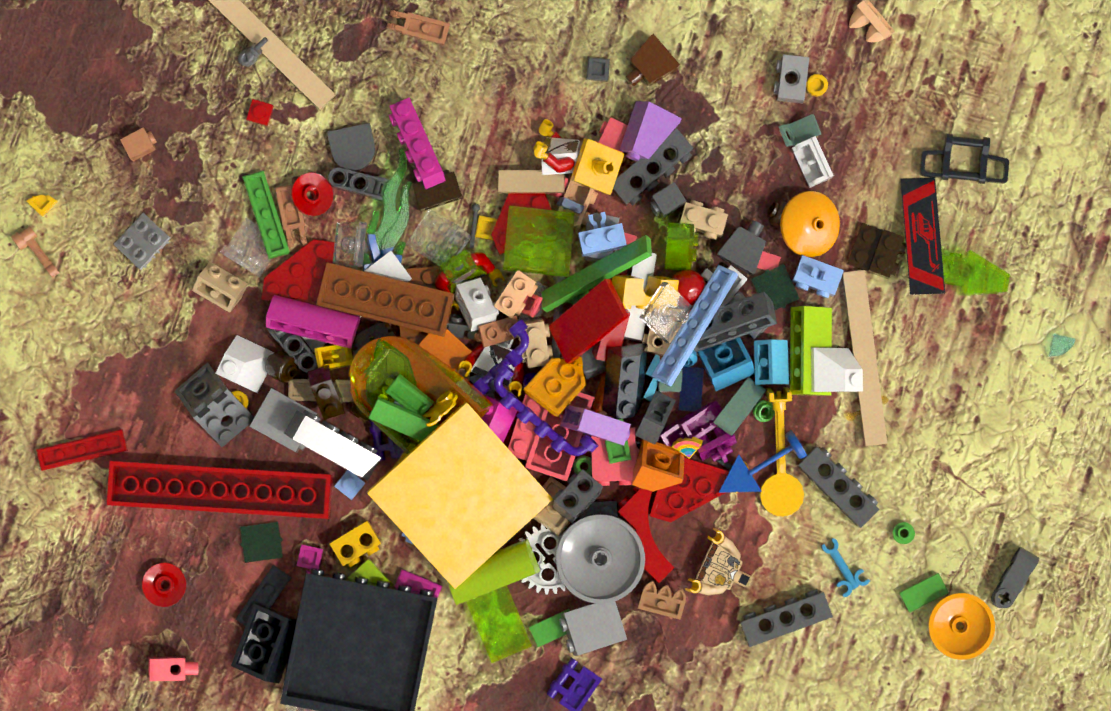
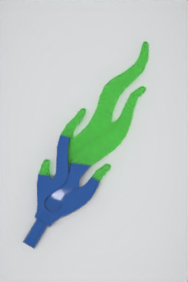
M402 148L399 149L398 168L384 188V208L381 224L376 231L379 211H374L368 225L367 244L372 262L369 259V255L363 253V271L393 250L408 223V191L412 184L411 181H407L402 187L399 210L396 211V193L406 172L407 164ZM403 241L399 243L394 252L400 263L402 262V254L406 242Z

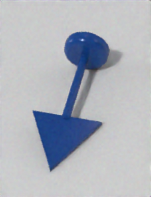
M790 430L785 435L790 446L751 470H748L738 454L718 493L762 492L753 478V474L792 450L798 458H805L807 454L793 431Z

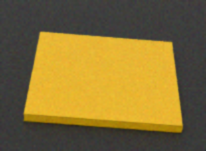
M467 402L463 403L367 491L368 495L454 589L553 500Z

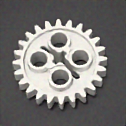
M542 524L539 531L534 526V533L532 535L527 531L525 534L532 550L540 555L538 565L541 572L524 578L522 583L529 580V589L536 585V592L539 593L541 588H544L546 595L549 589H553V592L557 594V587L565 591V585L559 573L550 563L545 564L543 562L545 557L535 546L536 543H539L548 555L553 553L555 555L553 561L556 563L557 548L564 533L559 537L549 529H546ZM547 537L555 538L557 544L554 549L549 550L545 548L544 540ZM545 568H551L554 571V578L547 581L542 578L541 573Z

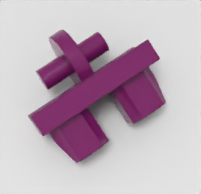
M716 427L714 429V433L717 436L716 439L710 442L706 434L699 438L703 442L698 449V453L702 461L711 457L713 462L721 458L726 463L728 462L726 455L733 452L730 446L736 444L737 441L734 434L730 436L721 428Z

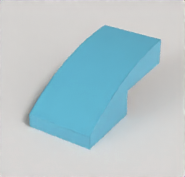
M656 354L645 373L646 376L652 378L643 396V399L651 402L658 385V381L651 376L660 362V356Z

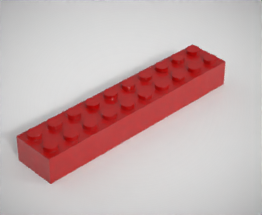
M110 461L107 505L330 519L333 475Z

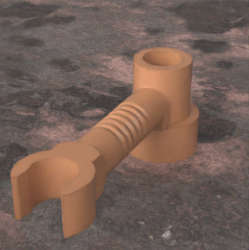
M30 226L22 232H16L12 235V240L21 251L29 246L52 278L59 274L58 270L35 241L37 235Z

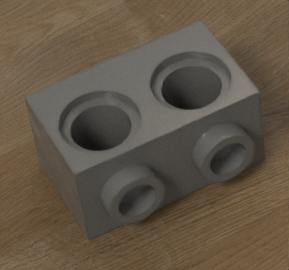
M674 182L651 197L650 208L656 217L660 215L661 219L683 207L686 200Z
M656 391L635 435L652 444H656L676 400Z
M584 470L579 474H573L567 483L569 485L565 490L560 489L553 497L555 500L553 509L571 524H574L597 499L603 488L600 483ZM584 484L588 486L589 490L581 491L578 489V486ZM566 500H571L574 502L575 505L573 507H567L564 505L563 502Z

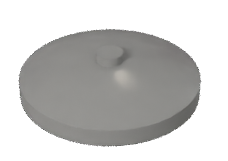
M591 515L578 520L564 533L557 548L556 565L562 582L572 594L591 603H611L628 595L640 581L645 567V551L639 535L628 523L611 515Z

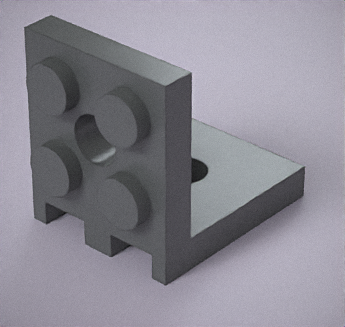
M207 363L179 386L175 393L192 417L223 447L252 423L254 416L232 394L218 374H215L216 372L211 365ZM230 416L227 421L221 422L223 417Z

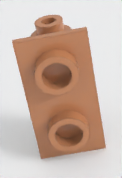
M517 315L512 318L509 317L478 326L479 330L475 333V340L477 342L480 341L485 348L515 339L509 332V329L518 322Z

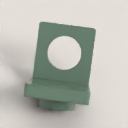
M814 114L791 124L779 126L786 147L797 145L814 136L821 135Z

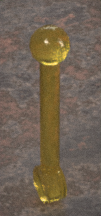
M882 396V404L885 405L888 403V398ZM860 410L855 413H848L846 415L847 420L854 421L855 417L861 414Z

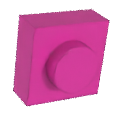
M301 544L297 566L319 569L323 549Z

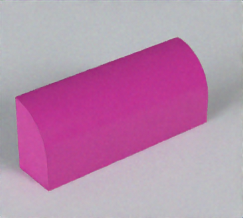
M277 295L273 296L266 315V328L350 349L352 348L360 322V316Z

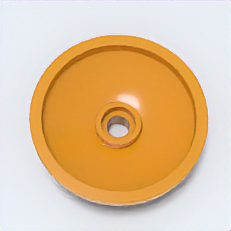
M814 191L799 193L792 197L783 209L780 221L781 234L786 245L794 253L806 257L820 256L834 245L840 229L838 211L834 203L822 193Z
M955 593L946 596L935 605L929 617L928 630L933 644L941 653L953 659L966 660L977 657L989 647L995 634V620L992 611L983 600L971 594ZM957 622L963 623V628L961 630H958L956 628Z

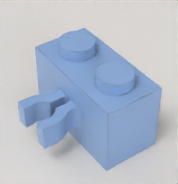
M601 212V228H598L597 222L593 220V214L588 215L589 222L594 229L578 233L582 256L625 247L627 244L622 223L605 226L606 214Z
M802 255L792 282L796 283L795 287L808 291V288L817 291L816 295L829 298V296L833 297L835 295L844 270Z

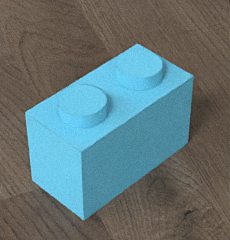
M788 340L754 341L755 385L789 384Z

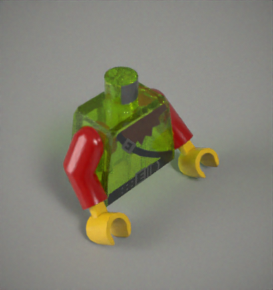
M466 249L440 265V273L435 280L437 290L455 294L457 284L482 278L487 273H489L494 286H498L495 281L497 278H502L503 281L505 279L499 269H495L494 264L483 252L471 253ZM453 300L452 306L454 305L458 311L459 305Z

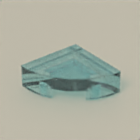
M1054 334L1049 356L1056 357L1065 354L1073 347L1076 339Z

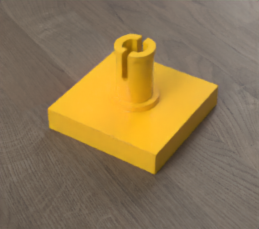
M584 138L570 180L603 194L611 195L624 153Z

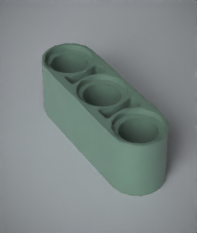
M748 377L718 415L714 424L732 436L767 390L761 385H755V381Z

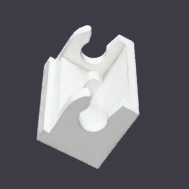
M816 136L792 148L809 188L833 177V173Z

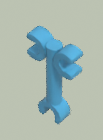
M832 538L831 541L834 547L831 550L827 549L825 544H822L821 548L825 553L831 555L846 581H839L836 586L846 585L847 591L842 596L848 597L852 590L859 585H867L870 580L866 579L861 582L858 579V576L864 572L863 569L857 570L853 576L837 550L839 546L837 540Z

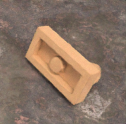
M863 0L857 5V9L853 12L849 22L850 28H859L870 22L872 23L866 34L867 42H879L890 37L895 32L869 0Z

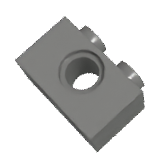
M783 54L781 60H777L776 73H780L779 82L775 81L773 94L777 95V101L803 104L809 57ZM793 74L796 77V83H787L785 75Z

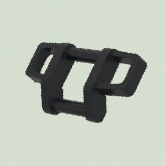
M946 133L943 150L922 152L920 175L941 178V180L947 181L949 178L977 181L978 184H1005L1008 181L1009 160L1003 157L988 155L990 149L989 137H983V139L966 138ZM952 145L981 148L978 173L949 170ZM942 155L941 173L925 171L926 156ZM988 160L1003 163L1002 179L986 178Z

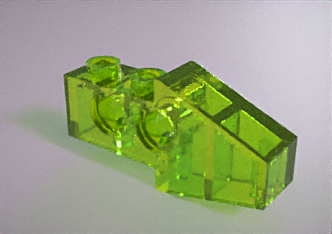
M967 251L965 258H962L963 254L949 253V256L942 255L943 262L948 265V271L944 273V283L961 286L960 295L1003 294L1008 291L1010 274L975 252ZM961 265L969 267L970 274L968 276L961 275L959 271Z

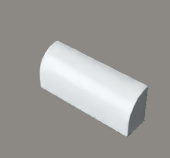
M652 253L651 257L632 266L631 276L644 279L643 290L646 288L648 276H653L657 256L655 253ZM631 305V309H628L630 317L624 339L642 342L648 309L636 308V305Z

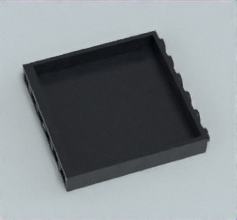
M311 568V571L306 570L280 696V704L316 711H415L438 600L437 595L433 594L434 591L423 588L420 589V592L411 590V586L399 584L398 587L390 586L389 582L377 580V583L368 582V578L355 576V579L346 578V574L333 572V575L324 574L325 570Z

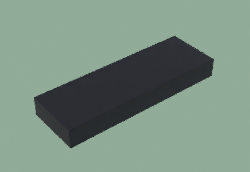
M273 565L235 620L246 626L254 604L270 609L292 577Z

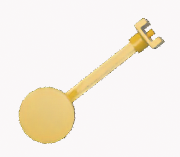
M783 387V394H781V391H776V394H774L771 388H766V397L769 402H772L773 410H775L776 454L785 449L784 410H786V402L792 401V392L788 387ZM785 455L776 460L777 473L765 480L761 487L762 492H760L761 502L765 509L775 516L782 517L796 512L802 505L804 498L801 483L796 477L786 473Z

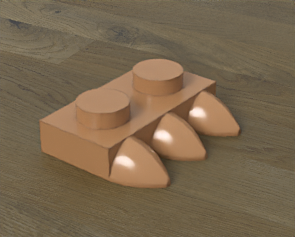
M651 581L643 587L638 609L680 620L686 602V595L683 589L678 590L675 594L671 593L668 585L658 590L655 583Z

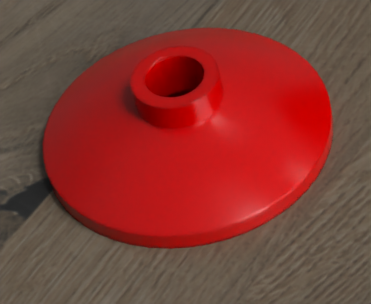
M310 172L299 176L295 180L291 189V197L295 207L301 213L308 216H318L330 208L333 201V189L324 176ZM307 192L312 194V199L307 197Z
M159 563L149 568L142 580V590L147 600L159 607H169L179 602L184 596L186 578L177 566L170 563ZM164 580L169 582L167 589H164L161 585Z

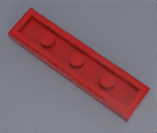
M120 429L36 449L41 471L125 452L128 449L124 431Z

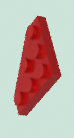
M545 193L508 194L491 234L499 256L560 232Z
M312 240L264 278L262 300L271 301L273 296L277 295L316 305L327 262L333 264L335 242Z
M684 458L682 483L657 490L649 516L671 523L725 494L726 492H718L729 471Z

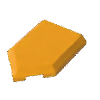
M582 357L576 359L572 364H566L564 359L551 358L523 390L552 415L559 416L586 385Z

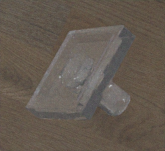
M366 222L337 223L333 264L344 267L363 266L364 254L370 255L369 248H367L368 244L365 240Z
M662 282L639 318L664 342L671 344L682 324L688 321V314L693 306L668 282Z

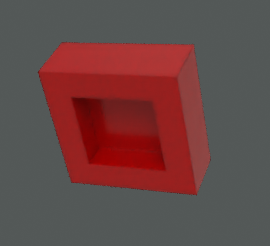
M252 99L246 120L268 127L274 105Z

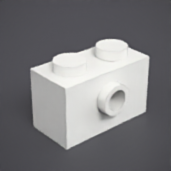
M481 278L456 285L455 299L471 332L479 330L478 326L496 321L499 311L494 307L495 302L492 303L490 290L487 285L484 286Z

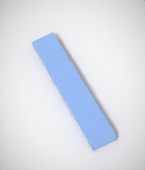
M720 265L717 266L651 376L655 380L670 387L672 386L737 279L738 274L735 271Z

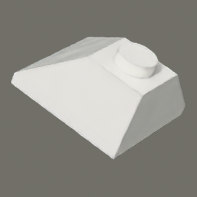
M237 335L225 352L215 374L258 393L267 375V358L274 352Z
M811 348L812 392L863 391V369L849 348Z

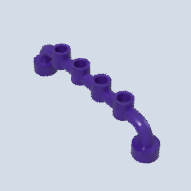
M523 320L518 321L509 329L514 338L520 337V345L509 352L501 361L508 366L512 365L513 368L524 360L521 355L527 350L529 345V336L526 332L528 326ZM501 362L493 366L485 376L473 384L483 395L491 389L488 384L498 373L495 368Z
M501 362L495 368L498 373L494 378V387L496 392L502 397L500 403L509 410L513 406L519 412L516 416L523 423L527 424L530 421L536 427L533 431L539 437L544 438L548 436L552 440L550 446L558 453L564 450L572 456H580L588 450L593 452L599 446L587 434L579 440L582 444L580 447L570 445L548 423L541 420L528 406L520 402L513 393L504 388V378L509 380L515 374L514 371L504 362Z

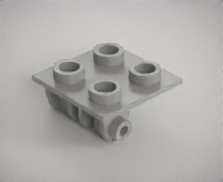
M142 213L114 245L136 267L142 270L143 267H147L152 257L156 258L155 254L160 253L159 249L169 244L170 237L146 214Z

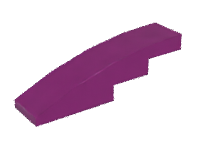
M715 400L663 428L657 442L672 447L673 442L678 438L692 439V437H696L699 439L717 427L714 421L722 411L720 405Z

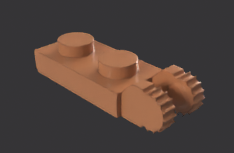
M391 10L390 16L405 20V24L403 27L394 23H387V29L445 46L450 23L409 12L403 13Z
M293 184L275 188L283 230L286 231L289 248L294 247L295 244L291 232L293 229L299 228L300 241L303 245L308 244L304 228L306 227L304 215L295 207L292 201L291 189Z

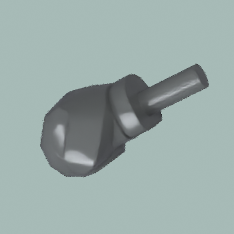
M264 37L258 44L254 43L252 46L243 49L238 55V63L245 67L255 64L259 55L262 54L261 47L268 42V39Z

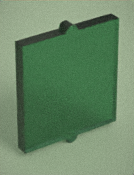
M784 264L770 271L767 269L765 273L751 279L756 292H765L773 301L774 310L784 309L786 305L800 299Z
M279 522L240 527L242 539L240 546L243 547L245 563L283 558L281 544L283 538L280 537Z

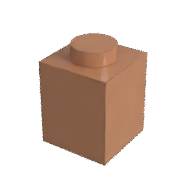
M144 127L120 139L129 158L133 162L156 150L154 144L157 141L151 131L147 132Z

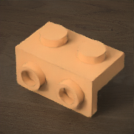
M570 180L564 197L583 205V211L578 214L560 207L555 219L580 229L581 224L586 225L590 213L586 211L589 204L594 205L598 192Z
M517 270L494 307L510 318L515 313L520 315L526 306L523 301L527 295L532 297L538 288L535 284L537 278L531 274L527 276L520 270Z

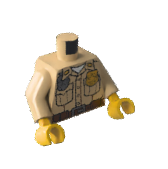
M713 528L716 531V536L714 538L707 537L712 542L695 579H688L693 584L690 589L685 588L688 592L704 595L723 594L726 589H731L733 582L746 587L750 575L739 570L742 565L740 552L734 543L716 528Z

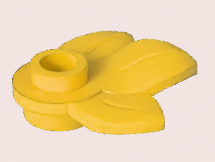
M451 391L443 393L437 399V403L423 415L425 418L431 417L426 425H435L443 415H446L457 404L458 396Z

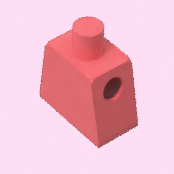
M148 657L149 681H184L185 675H198V662H185V657ZM172 665H179V671L170 672V667Z

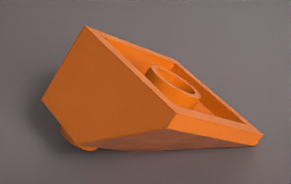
M643 439L633 469L632 485L653 492L682 483L684 455L670 446L658 442L652 444Z

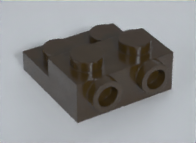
M862 223L847 265L865 270L885 279H889L891 275L895 276L899 263H896L898 254L903 255L906 243L903 242L904 236Z

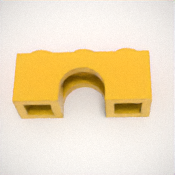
M615 275L612 277V284L625 309H631V305H636V308L649 309V306H653V308L666 310V306H676L679 280L663 276H648L646 288L643 290L644 279L631 275Z

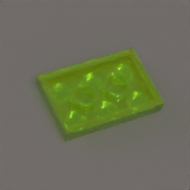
M507 585L466 602L491 663L532 647Z

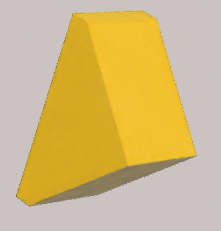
M333 345L314 349L318 368L329 365L332 370L354 365L350 348Z

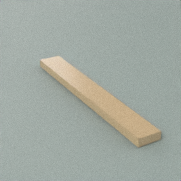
M208 0L252 44H258L266 37L268 42L261 47L262 54L320 111L336 96L240 0Z
M865 270L843 272L842 277L852 353L863 369V391L858 392L864 444L865 446L887 444Z

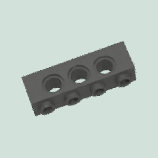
M676 128L649 159H639V161L635 162L617 177L612 191L625 206L629 204L635 205L642 199L640 194L646 189L649 192L659 184L657 181L663 175L667 178L676 170L674 166L677 163L681 162L683 164L693 156L690 153L693 151L692 145ZM664 151H674L675 158L673 160H666L663 156ZM649 164H656L659 171L656 174H650L647 172L646 167ZM632 178H639L642 181V186L635 189L631 187L630 180Z
M765 292L719 307L695 346V352L777 324L773 301Z
M815 447L797 466L858 528H861L880 510L876 506L878 504L877 500L870 494L866 496L861 491L862 485L854 478L850 480L845 475L847 470L840 463L835 465L829 459L831 454L824 447L821 449ZM821 464L828 465L830 469L829 474L825 477L821 476L818 472ZM838 479L845 483V489L842 492H837L834 489V483ZM853 495H857L861 500L857 508L852 507L849 502Z
M817 589L805 593L806 597L798 600L797 597L785 600V605L778 608L774 604L763 608L764 613L756 615L755 612L744 615V620L739 622L748 646L752 647L832 618L833 616L824 592L818 593ZM805 603H808L812 608L808 616H803L800 612L801 606ZM783 611H788L791 614V620L784 624L780 621L779 616ZM766 618L770 621V628L766 631H761L759 629V622L761 619Z

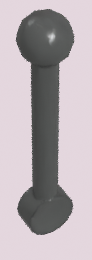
M479 204L472 205L473 220L471 229L470 248L473 249L475 243L478 211L480 210Z

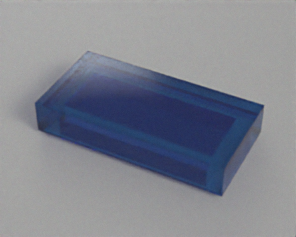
M682 368L679 411L694 412L701 408L704 368Z

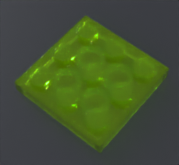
M509 205L503 270H520L526 273L569 277L575 213Z

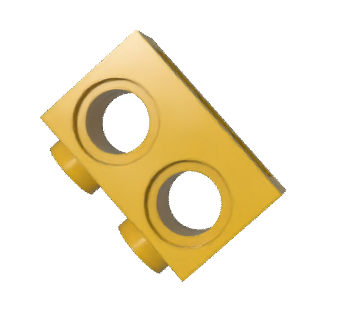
M366 521L331 542L330 546L342 566L348 564L349 567H352L361 561L359 557L365 553L370 556L379 551L378 546L382 542L370 522ZM365 533L372 536V543L369 546H364L360 541L361 536ZM345 545L352 546L354 551L353 555L349 558L342 554V548Z

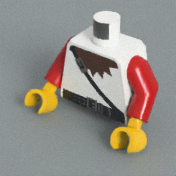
M544 119L539 127V133L550 138L546 137L545 143L537 141L533 148L534 155L537 158H542V175L573 173L581 149L580 141L563 139L557 132L551 131L554 124L550 120Z
M514 339L485 348L481 343L471 350L472 352L467 355L464 361L460 362L456 371L459 372L461 368L467 371L465 377L469 375L470 371L485 376L493 366L501 362L512 351L510 348ZM522 362L514 368L512 365H509L515 374L509 380L505 378L503 380V385L509 387L508 391L511 392L513 389L518 391V397L521 395L525 374Z

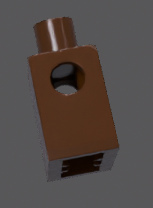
M653 33L631 58L630 64L634 70L626 76V79L632 86L637 85L641 80H644L651 86L680 68V64Z

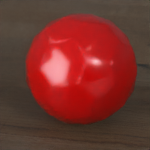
M689 269L681 270L672 276V279L679 280L676 305L687 309L693 308L706 286V281L696 271Z

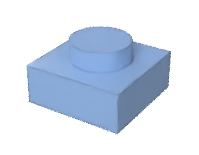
M347 470L334 487L353 500L365 485V482L353 472Z

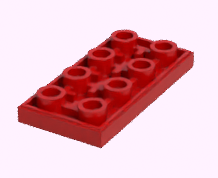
M604 279L551 323L549 329L566 364H572L627 319L629 315L611 280Z

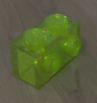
M668 223L665 269L691 270L692 262H696L697 249H694L693 246H698V233H694V224Z

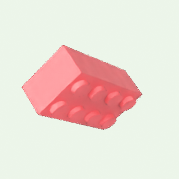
M580 392L569 405L591 410L594 397ZM544 408L541 420L548 423L570 445L578 447L583 433L560 426L565 409L559 416H554ZM536 434L525 468L567 481L575 456L566 453L564 450L558 453L550 446L552 440L548 436L541 438Z

